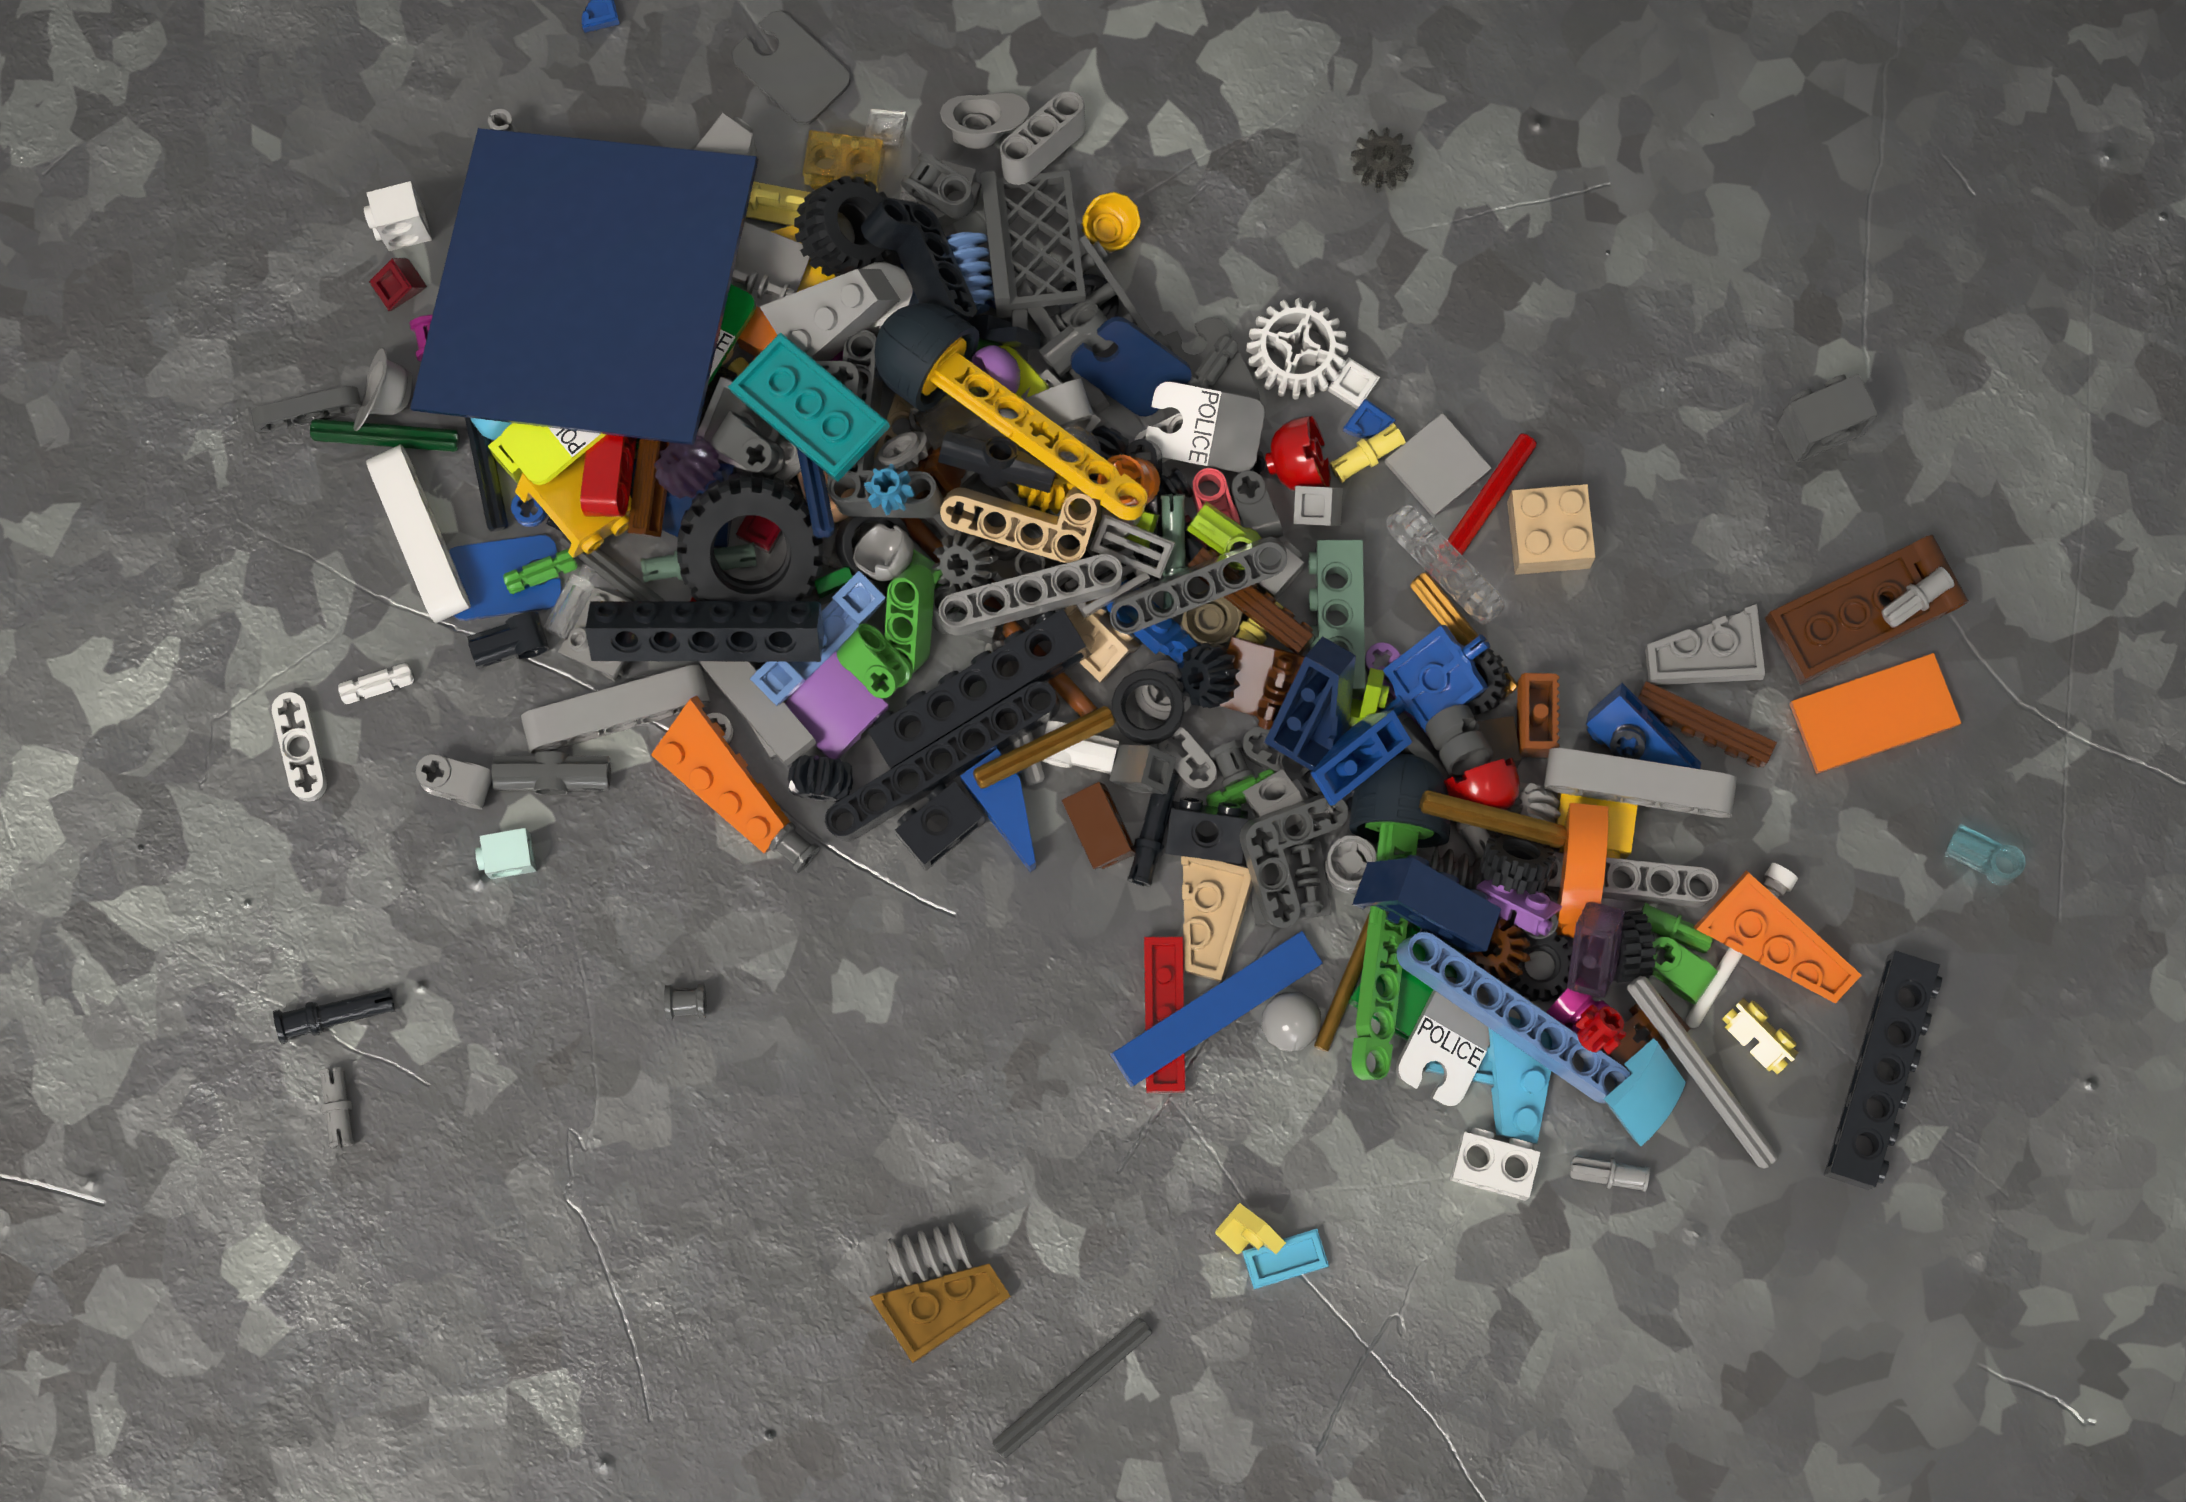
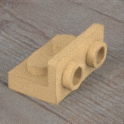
M1095 600L1087 601V602H1084V603H1085L1086 606H1087L1088 604L1094 602ZM1076 605L1064 609L1092 654L1079 663L1099 682L1105 681L1129 653L1135 652L1140 646L1134 639L1135 635L1133 633L1124 634L1114 629L1110 621V615L1107 613L1108 610L1104 607L1086 618L1082 616Z

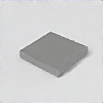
M1443 413L1385 459V464L1433 518L1490 473L1492 469Z

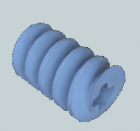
M960 232L947 236L946 239L977 308L976 315L987 312L990 306L986 305L985 302L994 298V292L983 290V288L990 286L993 283V279L990 276L981 275L991 270V264L980 261V259L989 256V249L978 247V245L987 242V235L984 233Z

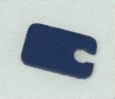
M1123 317L1110 318L1097 329V334L1100 337L1113 341L1118 345L1115 354L1106 358L1098 357L1093 353L1092 348L1083 342L1072 353L1070 359L1072 369L1077 374L1134 414L1143 417L1153 415L1159 410V408L1151 406L1154 392L1160 384L1164 382L1187 384L1192 376L1190 365L1185 360Z

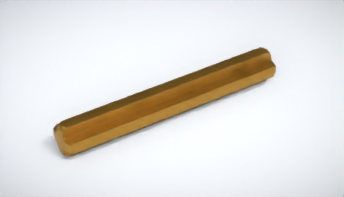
M1424 572L1412 581L1410 585L1413 591L1439 623L1447 625L1458 643L1465 647L1478 637L1476 631L1429 573ZM1476 667V669L1486 680L1484 672L1480 668ZM1505 673L1506 679H1510L1509 686H1506L1504 690L1507 692L1505 697L1512 694L1518 687V683L1510 673Z
M1103 706L974 769L973 776L981 789L991 786L1112 727L1115 723L1113 714L1107 706Z
M1429 790L1424 791L1419 804L1421 811L1429 815L1557 848L1562 847L1567 838V830L1563 825Z

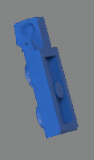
M1126 579L1125 581H1123V582L1121 583V585H1123V584H1125L1126 582H1128V579ZM1113 602L1104 607L1108 612H1111ZM1124 605L1117 610V616L1122 622L1131 623L1137 619L1138 612L1134 607ZM1172 618L1133 633L1153 653L1158 654L1162 652L1165 655H1169L1178 664L1183 661L1184 652L1197 646V643L1189 634L1181 629V626Z

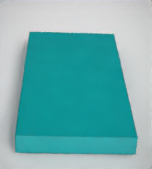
M781 332L728 386L737 398L837 482L890 428L887 420Z

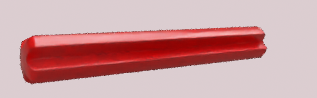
M1524 433L1517 437L1443 545L1441 553L1453 562L1459 561L1536 448L1537 442L1532 437Z

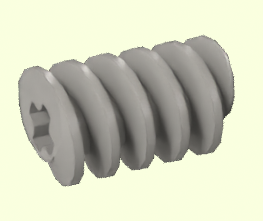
M953 1222L948 1223L947 1235H944L938 1226H934L932 1239H928L923 1230L918 1231L917 1243L915 1244L907 1234L903 1235L902 1247L898 1248L892 1238L887 1240L886 1254L896 1289L899 1276L902 1277L907 1285L913 1284L914 1272L919 1275L922 1281L928 1280L929 1268H932L938 1277L943 1276L945 1263L953 1273L958 1272L960 1259L963 1260L968 1268H972L963 1231H959Z

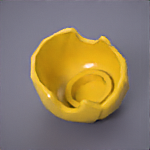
M1117 192L1099 195L1088 205L1082 217V232L1091 244L1099 241L1108 253L1124 249L1135 238L1141 225L1138 206L1128 196Z

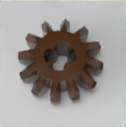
M1500 918L1494 928L1487 951L1469 952L1465 957L1495 978H1499L1501 982L1509 983L1511 971L1518 976L1523 975L1522 968L1518 966L1520 961H1531L1530 956L1522 952L1531 944L1527 938L1521 937L1523 934L1522 928L1516 925L1511 926L1509 920ZM1499 945L1498 947L1502 952L1496 957V953L1493 950Z

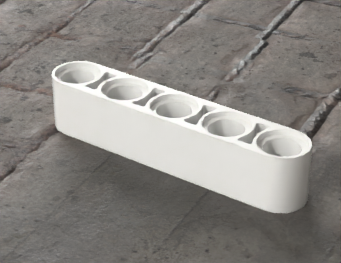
M400 444L367 459L368 470L431 619L434 623H438L471 608L466 591L413 464L404 447Z

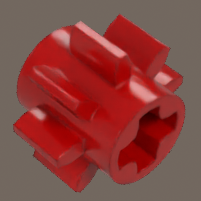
M1592 1004L1581 1014V1018L1575 1023V1026L1579 1028L1577 1032L1579 1042L1591 1052L1597 1053L1603 1048L1607 1054H1610L1621 1044L1620 1041L1626 1036V1032L1622 1030L1624 1028V1020L1621 1014L1609 1006H1604L1598 1010Z

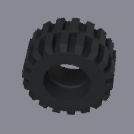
M844 176L814 190L804 198L805 202L800 204L797 209L801 216L794 220V227L799 228L795 238L796 242L802 243L803 249L800 251L803 257L808 255L811 258L809 264L814 269L822 267V274L826 276L835 274V277L856 269H862L874 262H883V258L890 255L892 250L874 246L864 237L861 231L862 223L882 199L888 198L883 191L881 193L876 191L877 185L871 181L864 184V178L856 176L851 179L850 176ZM838 212L842 213L850 221L855 235L854 243L842 234L837 221Z

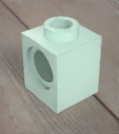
M526 828L480 836L481 847L475 848L476 861L479 871L485 870V874L491 880L537 872L531 834Z

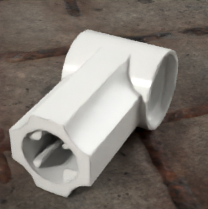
M1048 721L1045 734L1067 723ZM1093 735L1042 760V762L1070 768L1074 765L1111 774L1119 741Z

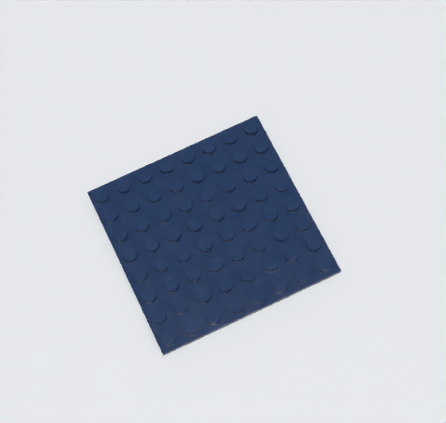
M478 128L410 409L419 412L694 445L759 159L757 156Z

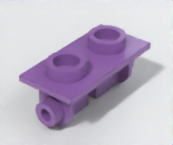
M1486 879L1477 885L1476 889L1485 893L1489 897V902L1501 908L1499 917L1509 920L1513 910L1517 911L1514 925L1535 936L1540 934L1547 936L1552 928V922L1548 919L1562 909L1561 905L1551 901L1544 893L1537 891L1531 895L1526 890L1524 894H1517L1515 889H1511L1508 892L1504 890L1503 885L1496 887L1492 885L1493 880L1487 881Z

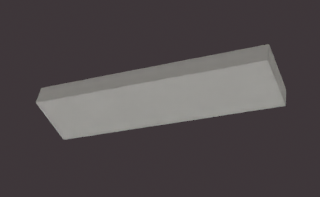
M697 661L786 767L817 744L814 737L784 702L776 706L750 680L757 671L749 662Z

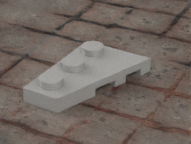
M1757 604L1744 608V611L1729 617L1725 615L1712 620L1711 624L1694 630L1688 629L1647 644L1645 653L1649 683L1668 685L1763 680L1765 668Z

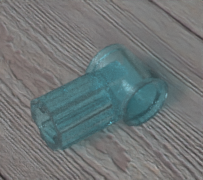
M1959 824L1944 855L1986 875L1989 881L2000 886L2014 882L2023 872L2026 864L2025 856L2017 847L2002 845L1962 824ZM1996 858H2008L2013 864V873H2002L1996 866Z

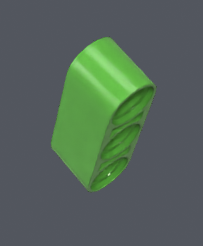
M916 564L909 566L900 573L888 586L884 635L885 639L903 657H905L904 653L908 656L912 674L929 659L935 588L932 573L926 567ZM908 583L913 587V589H914L915 591H913V590L909 587ZM896 665L895 667H893V672L897 670L900 666Z

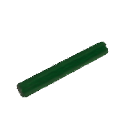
M314 419L310 425V437L312 440L387 447H396L401 444L404 448L455 452L458 450L460 441L458 431L452 429L364 423L358 431H354L355 422Z

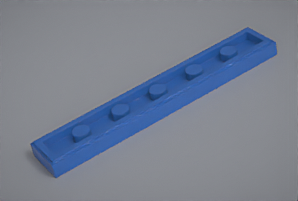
M1301 931L1110 1055L1130 1087H1133L1323 963L1303 931Z

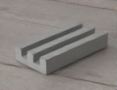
M1104 513L1090 550L1099 554L1113 555L1121 563L1161 578L1175 542ZM1109 524L1164 547V551L1160 553L1109 532L1106 528ZM1102 538L1158 560L1159 563L1157 567H1154L1103 546L1100 543Z
M1129 548L1120 551V553L1135 558L1133 555L1134 551ZM1126 565L1122 567V578L1132 572L1137 577L1121 585L1117 592L1110 596L1099 598L1087 606L1085 603L1076 604L1082 616L1086 618L1114 602L1121 595L1129 593L1147 583L1150 579L1148 573ZM1110 568L1098 569L1094 574L1095 577L1109 571ZM1115 573L1103 578L1100 582L1112 581L1116 577ZM1075 579L1066 582L1064 587L1067 592H1073L1078 588L1079 584Z

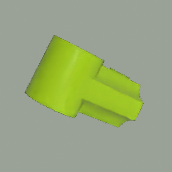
M1207 501L1187 528L1190 533L1221 555L1235 550L1234 543L1241 541L1250 544L1261 539L1255 530L1242 527ZM1239 562L1228 563L1237 570H1245Z

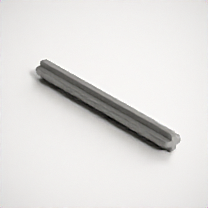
M1639 976L1631 981L1627 986L1629 993L1757 1166L1765 1169L1778 1159L1777 1153L1649 980L1644 976Z

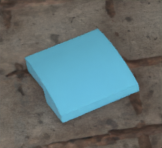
M1654 1038L1624 1064L1631 1075L1603 1098L1630 1136L1640 1146L1649 1140L1668 1118L1686 1084L1681 1074Z

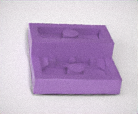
M834 652L785 702V705L814 737L817 743L815 746L826 757L832 759H839L861 739V734L889 709L888 704L883 699L873 696L850 671L841 665L837 658V652Z

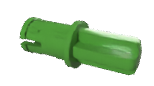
M1645 902L1641 911L1647 915V923H1651L1652 932L1663 937H1669L1698 952L1707 953L1714 938L1696 930L1694 924L1682 920L1681 914L1675 917Z

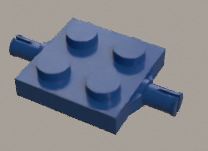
M1440 625L1383 669L1393 685L1397 698L1385 706V709H1380V712L1394 710L1396 715L1399 716L1406 710L1415 717L1424 732H1426V724L1435 714L1454 705H1466L1489 688L1477 671L1473 660L1483 651L1490 648L1489 642H1484L1487 639L1482 634H1479L1477 638L1464 647L1457 642L1447 625Z

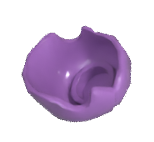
M990 345L975 352L972 357L974 365L1013 393L1017 392L1020 386V369L1016 359L1006 349Z

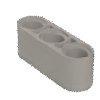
M1073 91L1058 93L1004 139L1000 146L1002 174L1007 182L1021 185L1031 181L1084 134L1086 129L1085 106L1080 94Z

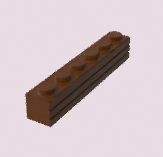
M640 439L627 533L661 538L673 442Z
M1202 548L1188 564V568L1220 555L1212 549L1207 551L1205 548ZM1229 564L1224 567L1223 573L1228 579L1238 580L1241 578L1238 575L1240 573L1239 570L1231 567ZM1197 576L1208 586H1210L1207 579H1205L1204 577ZM1257 584L1224 596L1227 601L1295 654L1302 655L1315 640L1312 633L1313 629L1307 623L1302 621L1300 624L1293 619L1295 615L1288 608L1283 607L1281 609L1275 604L1276 600L1270 594L1265 592L1263 595L1257 590Z
M1647 681L1638 695V699L1665 726H1675L1681 729V733L1693 738L1696 736L1703 739L1702 742L1709 747H1720L1725 750V754L1733 758L1739 756L1747 760L1746 763L1752 767L1764 768L1777 742Z

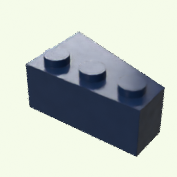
M1322 636L1305 656L1264 743L1312 771L1338 739L1350 728L1356 655Z
M1408 855L1407 858L1367 862L1352 905L1361 909H1365L1366 906L1378 907L1388 912L1386 920L1398 924L1400 918H1403L1420 927V932L1433 934L1453 949L1462 953L1487 951L1501 908L1489 902V897L1485 893L1463 887L1459 884L1457 877L1449 873L1437 872L1429 867L1430 862L1416 855Z

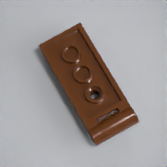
M1929 535L1770 611L1765 620L1796 679L1802 685L1941 618L1943 615L1959 609L1967 604L1969 600L1933 535ZM1938 567L1944 568L1950 574L1954 581V587L1930 602L1929 608L1926 611L1919 610L1897 627H1891L1886 623L1881 612L1886 605L1881 603V596L1887 597L1890 603L1907 591L1906 587L1908 585H1916L1932 574Z

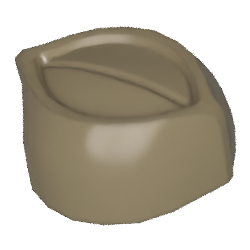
M1204 590V591L1199 592V593H1197V594H1198V595H1199V594H1203V593H1205L1207 590ZM1224 597L1184 612L1180 626L1198 643L1208 642L1209 644L1219 645L1234 636L1243 617V612Z

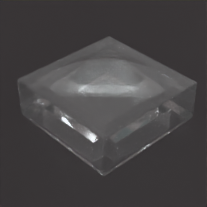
M870 109L863 137L865 147L901 150L908 121L906 111Z

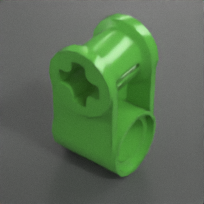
M860 624L837 651V658L841 665L850 671L877 698H888L895 693L898 687H903L912 677V668L908 660L885 639L877 628L870 624ZM899 665L900 667L893 672L892 668ZM880 682H885L881 687L877 686Z
M1669 937L1655 939L1652 942L1653 947L1656 948V951L1663 948L1666 951L1664 958L1667 961L1661 964L1656 962L1655 967H1652L1654 971L1652 975L1667 985L1669 989L1689 1003L1697 1004L1718 971L1709 962L1691 953L1675 940ZM1656 953V955H1653V958H1654L1655 960L1657 959V956H1658L1657 953Z

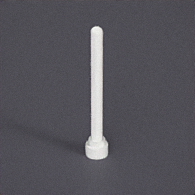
M1771 863L1764 875L1766 881L1763 886L1775 897H1783L1786 892H1791L1798 877L1783 866ZM1730 947L1728 948L1716 968L1718 971L1717 975L1686 1017V1024L1690 1028H1697L1701 1024L1741 959L1742 953Z

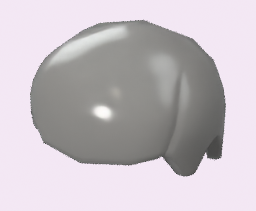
M882 524L874 526L864 534L856 546L853 557L856 567L874 580H892L906 570L912 562L914 543L907 532L897 525L893 527L894 529L887 528Z
M1285 992L1279 994L1267 1004L1262 1013L1261 1029L1268 1042L1284 1051H1298L1308 1046L1318 1036L1321 1030V1011L1314 999L1302 992Z

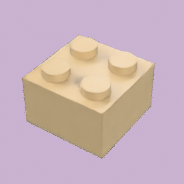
M1588 484L1511 491L1507 505L1515 575L1591 568L1596 557Z

